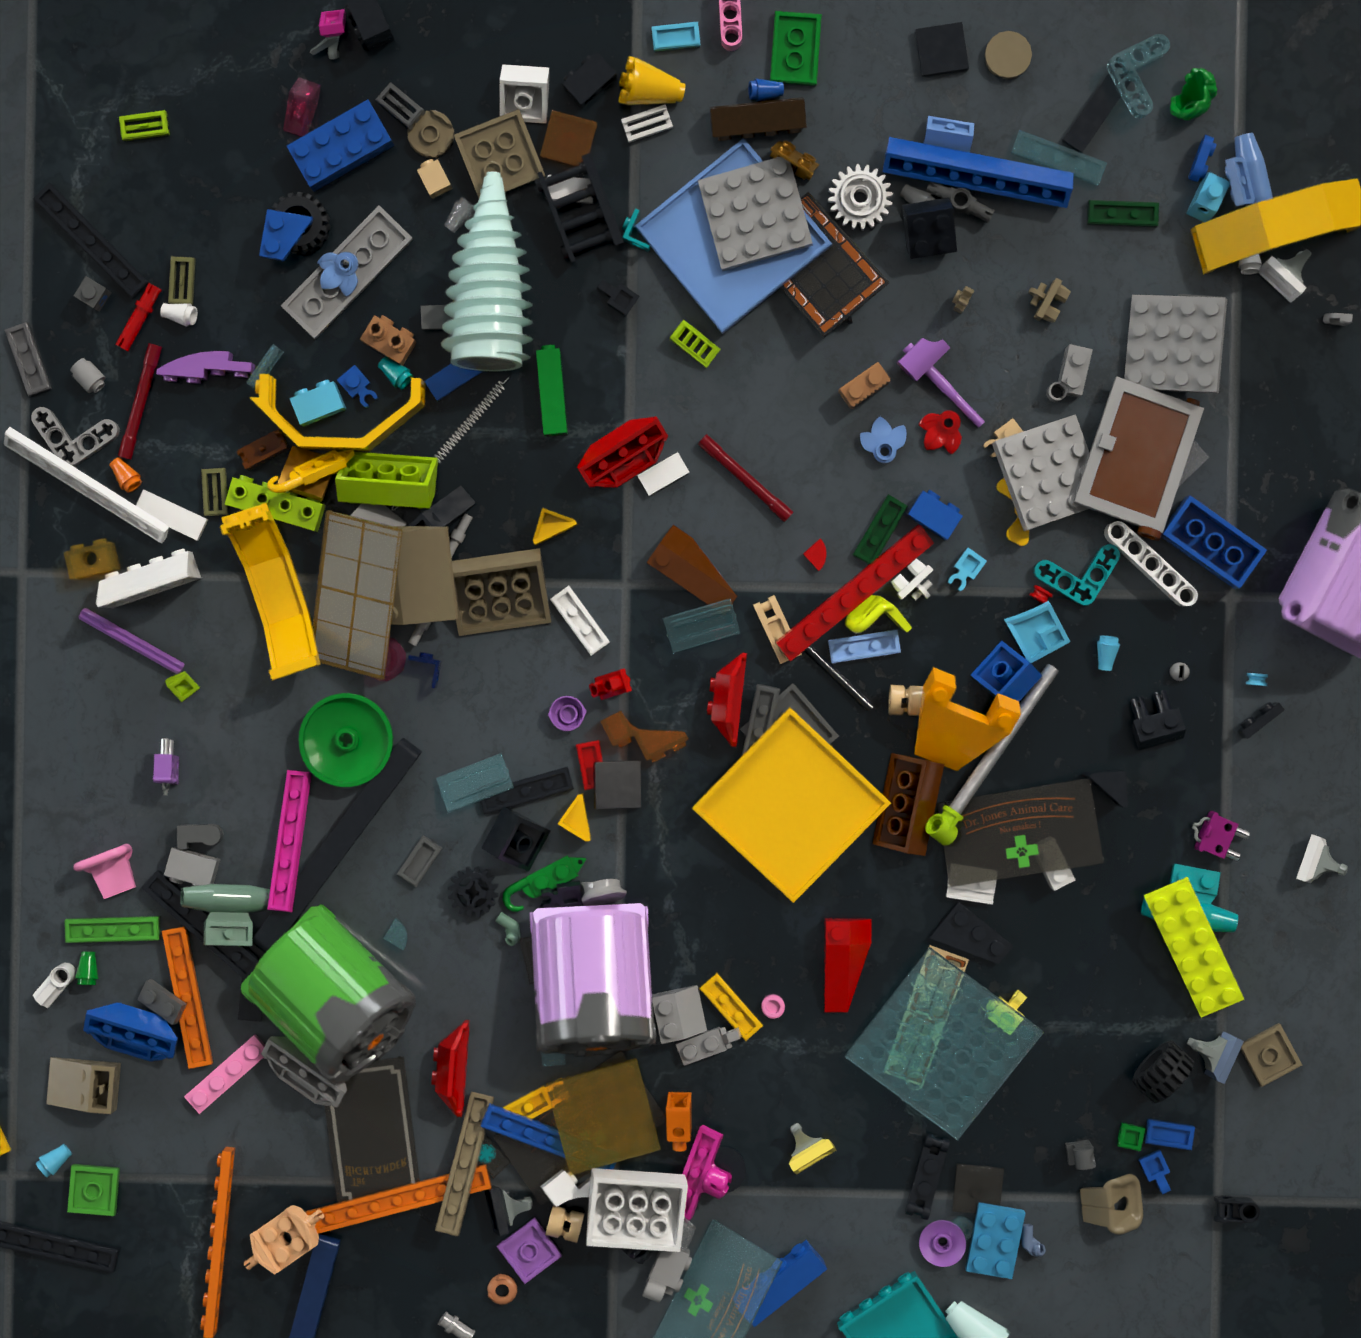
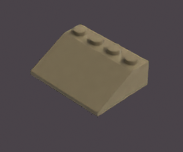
M393 526L402 529L391 624L406 625L458 619L448 527Z
M540 548L452 561L458 610L456 624L459 636L551 623Z

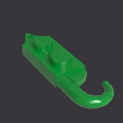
M566 855L509 885L505 889L502 898L505 907L514 912L524 909L523 906H514L510 902L511 895L520 890H523L531 898H537L541 896L542 889L550 888L553 890L557 887V884L566 883L578 877V872L586 858L569 857Z

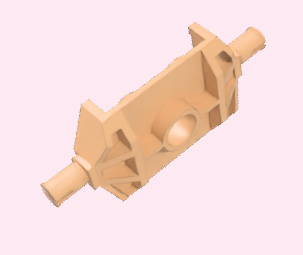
M292 1205L261 1228L251 1233L250 1240L253 1256L244 1261V1266L249 1264L245 1268L250 1270L259 1263L275 1275L316 1247L319 1235L316 1231L315 1223L324 1218V1214L319 1215L322 1211L318 1209L313 1214L307 1215L302 1208ZM285 1232L290 1234L292 1239L291 1243L285 1240Z

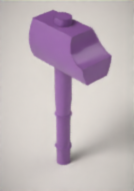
M921 338L915 345L912 343L908 344L903 349L905 355L896 362L914 382L925 374L979 428L985 421L933 366L950 349L943 339L938 342H931Z

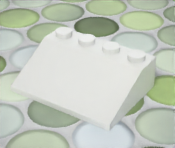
M180 549L172 552V557L163 559L160 556L150 559V564L143 567L140 564L127 567L128 572L119 574L118 571L104 575L105 579L99 581L97 607L116 608L201 579L193 552H185V549Z
M592 1168L586 1246L680 1252L688 1189L685 1174Z

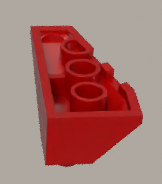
M825 918L824 1012H848L871 945L872 919Z

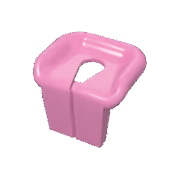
M123 844L96 856L81 860L73 866L77 872L85 871L92 874L104 899L136 887L129 862L132 855V847L129 844Z

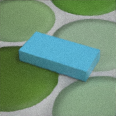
M698 22L652 26L654 52L700 47Z

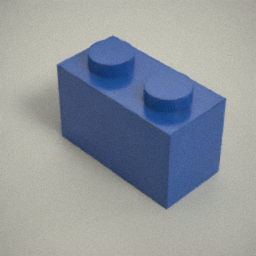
M928 490V492L922 491L906 516L945 541L948 540L963 517L959 514L960 509L949 502L945 505L939 501L941 497L931 490Z

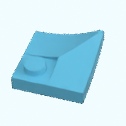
M1049 601L1031 610L1004 619L1024 657L1030 663L1070 642Z

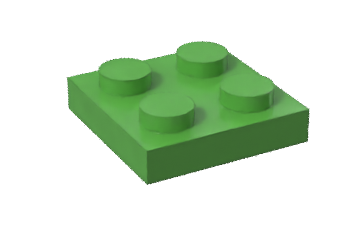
M81 1164L71 1165L67 1212L115 1216L120 1168Z

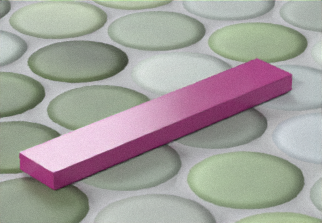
M287 770L267 910L292 912L312 776L310 772Z

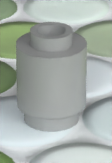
M82 358L71 367L70 371L73 373V378L88 393H97L105 386L104 380L106 377L91 361H86L85 358Z

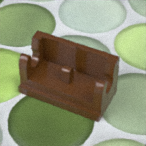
M279 428L240 448L237 454L241 457L244 468L250 471L290 450V447Z

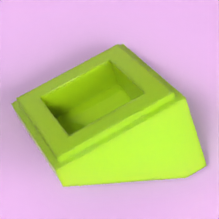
M186 671L165 680L167 687L181 702L200 689Z

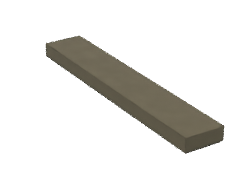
M475 1092L470 1094L435 1231L455 1236L460 1234L486 1129L481 1127V1122L489 1103L493 1104L494 1097Z

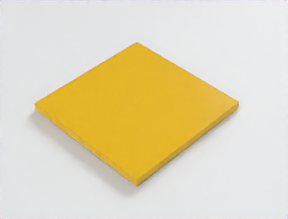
M789 707L701 797L692 809L794 903L873 823L891 802Z

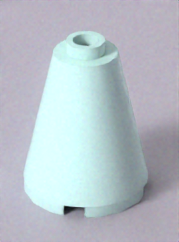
M954 1301L945 1311L948 1314L945 1319L958 1338H1007L1011 1333L1002 1325L962 1301L959 1304Z

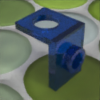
M422 652L419 653V656L409 655L408 660L435 664L431 688H437L442 660L433 659V654Z

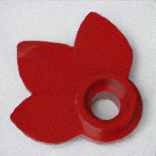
M947 410L941 414L930 413L921 419L919 426L927 430L924 438L926 450H935L944 446L950 454L956 452L962 439L958 430L961 419L956 412ZM948 418L953 420V425L950 427L944 423Z

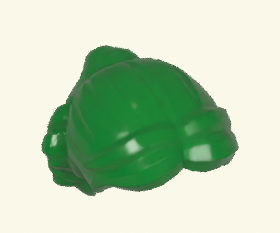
M1192 68L1190 73L1185 76L1186 84L1183 86L1180 95L1171 97L1170 113L1174 117L1190 121L1202 116L1210 108L1211 101L1217 95L1216 80L1211 72L1203 68Z

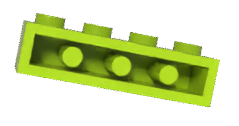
M240 475L239 479L232 477L225 505L246 510L267 503L275 520L318 532L326 506L321 504L320 501L308 497L306 499L297 497L298 494L289 491L283 493L272 492L268 489L266 482H262L261 486L253 484V478Z

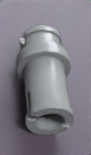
M445 1312L438 1322L439 1326L445 1328L446 1333L449 1334L451 1332L458 1338H472L475 1334V1330L460 1322L459 1317L456 1315L451 1316L448 1312Z

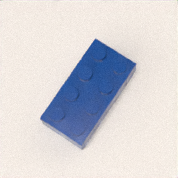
M366 100L287 145V148L309 187L314 192L395 145L370 101Z
M1191 495L1182 500L1166 523L1161 538L1233 589L1241 588L1267 551V549Z

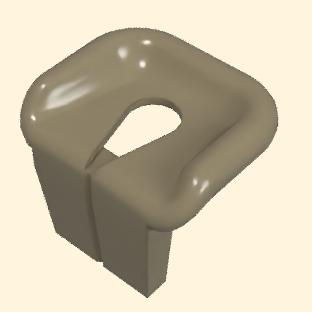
M1126 1174L1109 1180L1103 1187L1080 1189L1083 1222L1107 1227L1111 1233L1117 1235L1133 1231L1141 1225L1143 1220L1141 1186L1135 1175ZM1122 1197H1125L1127 1201L1126 1208L1124 1210H1115L1114 1204Z

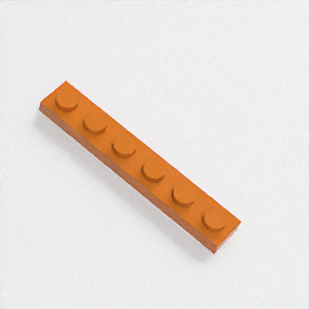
M182 926L163 930L162 935L174 995L187 1003L179 1022L188 1068L213 1064L187 928Z

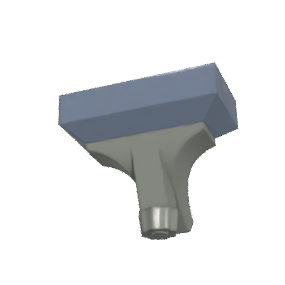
M1223 1031L1221 1037L1219 1036L1214 1041L1205 1042L1189 1038L1187 1045L1191 1046L1194 1051L1203 1057L1206 1069L1204 1074L1225 1084L1244 1041Z

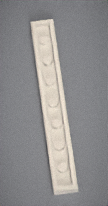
M11 427L7 429L4 437V445L156 541L163 543L167 538L169 526Z

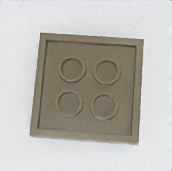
M519 109L454 134L478 198L480 197L483 179L487 172H499L501 174L500 177L503 178L505 192L539 178L538 172L542 171L545 177Z

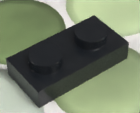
M1278 702L1266 703L1259 709L1261 713L1254 718L1252 716L1248 717L1240 724L1242 727L1238 730V733L1242 738H1250L1285 709Z

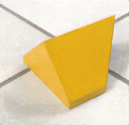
M542 508L533 542L535 545H538L578 524L572 518Z
M581 793L577 795L558 822V825L582 840L590 841L591 835L584 795Z

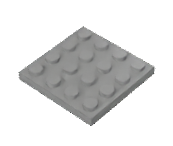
M781 156L698 180L722 271L813 246L791 162Z
M1132 295L1124 379L1156 391L1219 393L1227 298Z
M1076 414L992 442L1023 531L1090 509L1073 503L1089 456V450Z

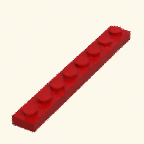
M917 525L779 638L775 644L785 657L792 661L931 547L934 542L923 527Z

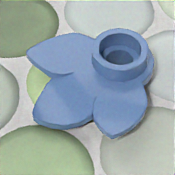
M331 252L321 256L318 264L321 268L325 269L320 277L321 288L327 290L339 286L345 296L351 295L358 283L355 273L358 269L357 257L351 252H342L339 255ZM344 260L349 262L348 268L343 266Z
M878 417L872 425L871 433H860L861 445L865 450L872 452L878 462L889 463L895 458L896 450L905 444L906 428L904 425L892 429L884 418ZM881 448H887L889 454L887 456L881 455Z

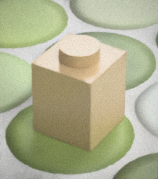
M430 159L420 165L421 168L417 171L431 199L453 189L438 159L435 161Z

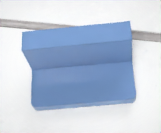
M928 116L923 144L970 153L974 136V123Z

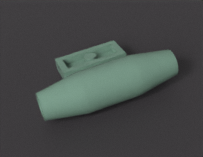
M206 884L184 887L181 889L180 903L181 907L209 912L204 922L203 945L252 946L253 922L248 913L267 910L270 889L236 884Z

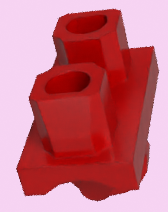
M625 668L595 677V683L589 684L592 697L600 696L601 700L632 691L630 677L626 674Z

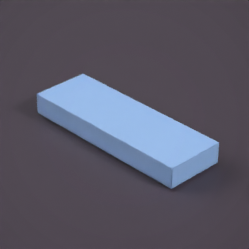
M898 630L828 640L831 663L901 653Z

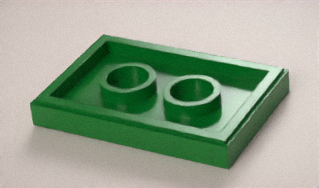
M775 11L770 81L792 85H817L822 14Z

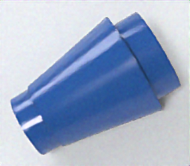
M755 78L754 81H749V99L760 102L783 96V82Z

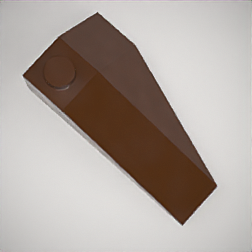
M675 525L670 528L647 561V564L722 615L726 614L737 598V595L695 540Z

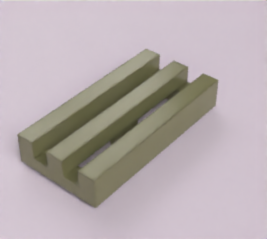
M171 256L169 304L191 303L193 306L195 258ZM177 262H181L179 299H175ZM186 262H188L187 299H184Z
M226 468L201 469L204 516L229 515L228 505H225L228 494ZM217 473H220L222 510H219ZM208 474H212L214 511H210Z

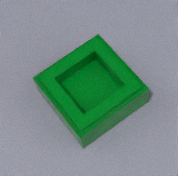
M1121 1122L1117 1146L1141 1151L1146 1128Z

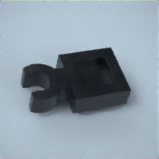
M580 881L557 884V890L550 888L541 890L542 897H550V899L542 901L543 908H550L555 903H559L560 907L583 905Z

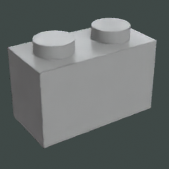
M173 847L169 854L164 876L170 877L169 881L183 884V881L192 883V886L214 884L221 859Z

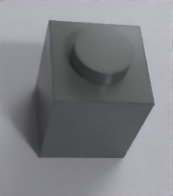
M86 276L74 296L100 312L112 292Z

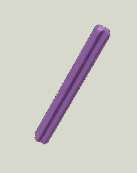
M84 608L81 611L79 619L175 674H179L183 670V662L91 610Z

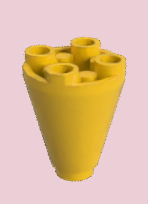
M628 56L626 62L627 71L626 73H621L619 86L623 87L620 91L619 103L643 105L682 102L685 93L684 83H680L679 79L639 58Z

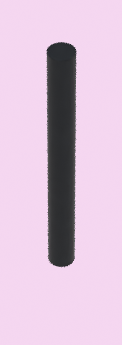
M811 645L804 650L814 662L866 711L872 708L873 704Z

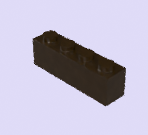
M803 97L710 107L712 136L717 137L718 141L731 140L732 135H741V138H753L755 133L764 132V136L778 135L780 130H787L789 134L802 132L801 128H807Z

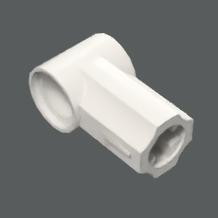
M62 963L55 967L32 995L35 1001L41 1006L49 1008L69 983L75 979L76 968L70 963ZM59 970H64L67 973V980L60 978Z

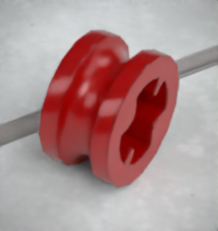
M1037 585L1033 587L1035 589L1034 592L1029 594V596L1041 603H1045L1048 601V598L1053 597V594Z

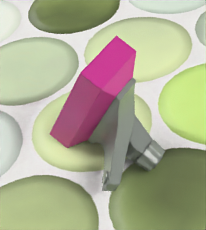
M345 9L321 12L319 30L320 35L326 38L310 50L311 54L315 55L328 47L327 53L330 59L339 57L337 47L339 36L345 30Z

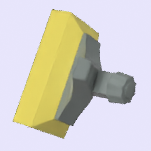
M799 1123L790 1127L795 1137L796 1148L791 1155L792 1158L789 1165L795 1174L802 1172L837 1151L829 1139H822L821 1137L812 1138L804 1134Z

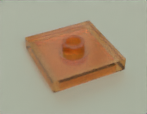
M552 110L540 157L578 166L579 162L582 161L581 156L590 153L598 123Z

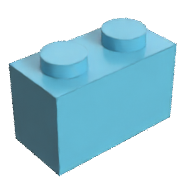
M321 381L316 384L317 388L310 391L307 388L301 389L294 393V397L289 398L301 426L304 427L347 410L337 384L334 381Z

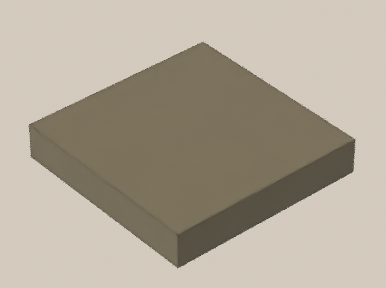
M1280 1023L1244 1041L1240 1049L1260 1087L1302 1066Z

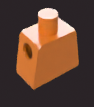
M668 1092L666 1106L667 1141L672 1142L674 1151H685L687 1149L686 1142L691 1141L692 1092Z

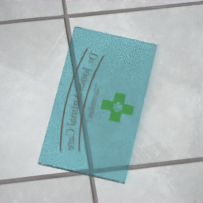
M713 1219L683 1278L682 1286L679 1292H676L654 1338H745L782 1261L724 1226L718 1220Z

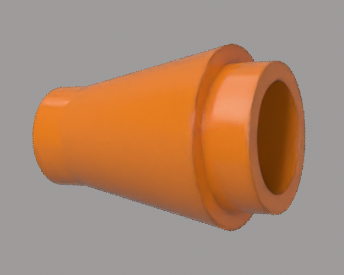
M121 457L114 459L109 464L122 490L129 493L141 485L140 474L126 464Z

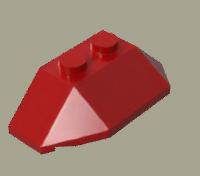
M657 417L629 420L591 444L577 469L589 487L617 488L657 462L668 434Z
M747 653L738 655L718 671L716 678H711L709 691L714 692L713 701H708L707 715H711V721L730 745L734 747L737 746Z
M470 1020L463 1021L440 1041L438 1048L434 1047L433 1061L437 1062V1071L432 1072L431 1084L435 1085V1092L457 1117H462L464 1112Z

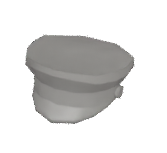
M618 879L580 883L584 887L582 903L585 906L619 901L627 894V891L621 887L620 880Z

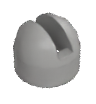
M1177 662L1170 668V676L1176 681H1183L1189 676L1190 670L1185 663ZM1180 666H1183L1182 678H1179Z

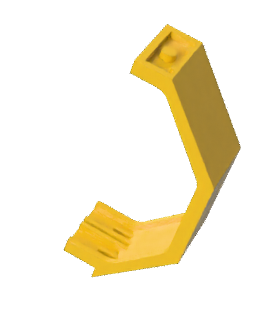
M1357 178L1316 185L1252 204L1194 226L1191 229L1203 274L1213 272L1220 267L1265 251L1322 234L1345 229L1348 233L1361 227V187Z
M260 374L259 380H256L255 392L259 394V398H250L302 449L370 452L425 407L426 383L421 378H411V397L408 403L362 438L303 437L278 413L276 409V379L270 376V374Z
M267 503L222 517L223 525H220L222 533L230 538L244 567L263 623L272 670L269 671L271 679L276 680L320 665L310 612L289 550Z

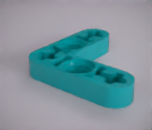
M1112 544L1102 546L1081 579L1048 560L1037 562L1033 573L1039 581L1077 604L1089 605L1095 600L1119 561L1120 551ZM1112 549V555L1115 557L1114 559H1108L1105 563L1106 566H1109L1108 570L1104 566L1096 564L1097 560L1103 562L1105 559L1104 550L1109 551ZM1047 564L1049 572L1053 574L1056 573V570L1060 572L1054 578L1053 584L1049 582L1052 579L1051 576L1046 574L1042 577L1040 575V566L1044 567ZM1094 568L1100 569L1103 573L1102 579L1098 582L1093 581L1090 577V573ZM1062 576H1067L1071 581L1070 587L1066 590L1061 589L1058 585V580ZM1076 582L1079 583V586L1076 587L1081 591L1089 590L1088 595L1090 599L1081 601L1079 593L1074 592L1073 596L1069 594L1075 588Z

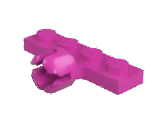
M705 1125L700 1126L682 1173L685 1174L688 1182L684 1218L688 1220L693 1218L702 1193H707L717 1199H721L729 1189L728 1182L731 1183L732 1180L729 1172L714 1164L723 1134Z

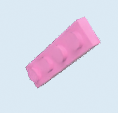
M256 1034L253 1035L184 1096L185 1099L200 1114L264 1058L261 1053L265 1044Z

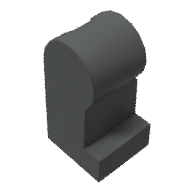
M217 824L178 825L177 849L191 848V843L203 842L210 846L215 845L223 839V829Z
M1089 1140L1065 1143L1069 1166L1075 1165L1077 1170H1087L1096 1167L1094 1148Z

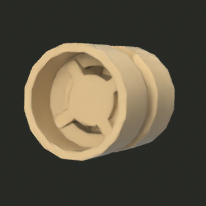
M890 685L889 715H903L904 712H907L909 716H919L923 686H910L908 689H905L904 685ZM902 698H907L906 703L901 702Z
M553 1205L545 1235L555 1238L562 1235L564 1240L577 1243L584 1213L574 1210L567 1213L565 1208ZM564 1221L571 1223L570 1228L563 1227Z

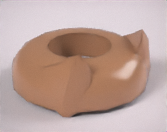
M505 1274L493 1277L487 1287L488 1297L494 1303L500 1305L512 1302L517 1294L515 1280ZM501 1284L509 1288V1293L504 1297L498 1296L495 1291L496 1287Z

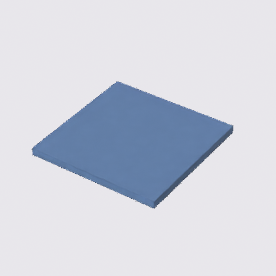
M744 138L634 226L722 334L832 246L829 239L804 211L813 246L722 271L698 180L763 162Z

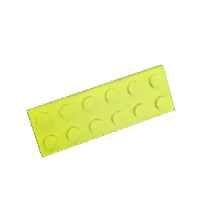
M1188 877L1144 895L1200 1017L1245 1000Z

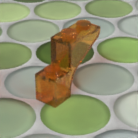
M622 710L600 721L613 746L618 744L619 748L631 743L630 737L634 736L646 760L652 759L653 762L665 757L664 752L671 748L675 752L685 747V741L689 739L684 731L639 729L627 720Z

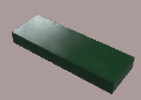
M1088 201L1087 225L1158 227V202Z
M888 494L854 551L853 556L868 565L876 560L904 515L908 505Z

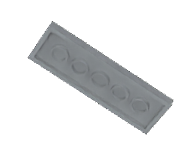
M378 205L333 252L338 255L342 252H351L358 259V269L355 272L358 283L353 293L345 296L339 286L333 289H322L320 277L325 269L319 266L281 307L316 340L404 250L413 238ZM344 260L343 266L348 268L349 262Z

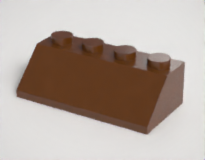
M891 753L883 795L891 804L878 816L873 839L874 845L908 854L926 855L930 835L926 832L925 825L935 812L944 764Z

